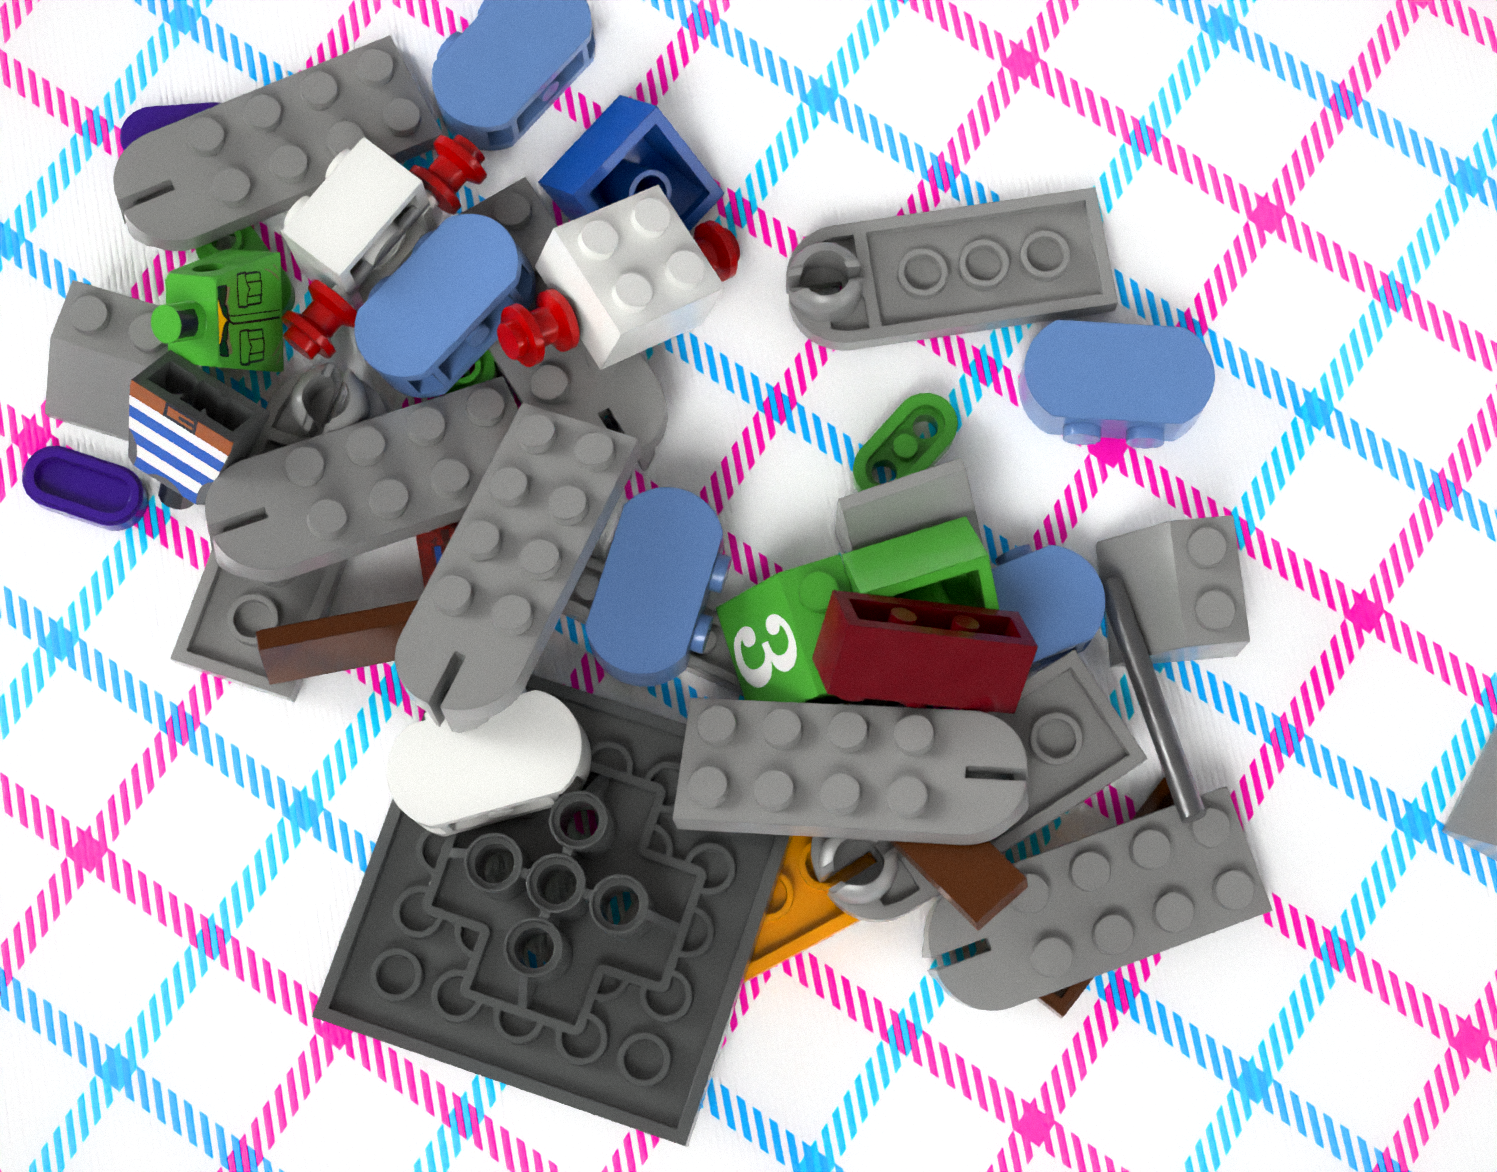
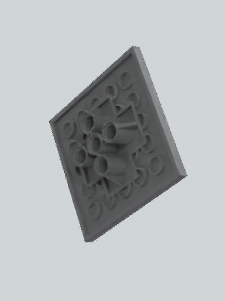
M531 674L525 686L526 692L539 690L560 700L571 711L588 737L591 748V767L584 787L581 791L575 790L565 793L555 801L552 808L445 837L434 834L420 826L407 816L392 798L312 1017L688 1147L793 836L677 829L673 821V812L687 724ZM451 686L444 693L441 703H443ZM583 810H592L598 813V828L592 836L581 841L569 838L567 828L573 815ZM498 852H511L514 866L509 877L498 883L487 882L484 869L488 859ZM560 872L573 873L577 884L572 897L560 904L549 903L545 895L549 879ZM620 893H634L638 896L640 903L639 911L635 918L623 925L610 923L607 917V907L611 899ZM540 934L550 935L553 940L554 950L549 962L538 968L527 967L523 959V950L528 940Z

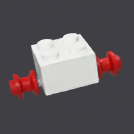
M458 134L453 140L444 135H439L433 142L434 149L438 155L428 169L413 165L408 171L363 136L352 150L345 149L333 159L327 169L326 180L311 197L308 195L303 196L291 207L285 218V226L281 233L301 273L312 281L308 286V290L313 299L302 314L287 310L281 317L283 323L289 328L283 334V338L295 350L309 360H313L317 354L330 359L336 353V349L331 341L333 335L342 325L354 328L357 311L368 300L372 288L381 279L391 276L410 257L415 244L419 240V236L437 227L432 209L439 207L443 211L455 215L461 208V203L456 195L460 188L466 182L481 185L487 178L486 171L481 166L485 161V156L471 141Z
M659 185L555 227L535 265L536 270L549 289L537 295L535 309L528 311L518 303L505 307L502 310L501 324L497 327L499 343L510 359H517L522 365L532 367L543 361L546 346L551 344L557 350L566 352L575 348L580 338L600 370L702 325L725 289L722 282L733 278L737 273L738 261L740 259L738 241L730 230L723 228L719 223L712 220L697 225L692 237Z

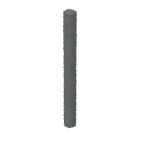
M1119 577L1107 579L1102 582L1106 600L1105 611L1181 823L1197 821L1205 817L1207 813L1124 584Z

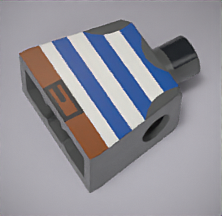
M169 350L131 379L128 458L133 466L160 482L158 497L164 505L178 510L190 508L194 504L205 505L207 493L214 480L229 466L249 457L269 419L270 411Z

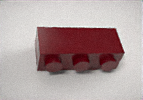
M833 590L812 659L827 694L835 695L847 701L859 702L869 698L897 701L911 708H924L927 705L985 713L991 711L1015 714L1038 645L1019 612Z

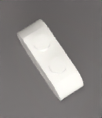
M524 688L520 696L504 711L492 716L489 721L478 728L461 733L452 732L446 718H444L440 727L437 726L426 712L424 714V721L409 724L400 732L390 749L386 765L387 784L392 798L398 807L426 830L445 837L552 808L555 801L565 793L575 790L581 791L590 772L591 748L584 729L566 705L548 693L539 690L526 692V688Z

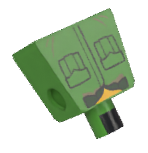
M225 249L169 271L165 279L166 304L158 306L151 316L152 331L159 341L168 344V351L171 350L198 366L268 372L284 371L280 252Z

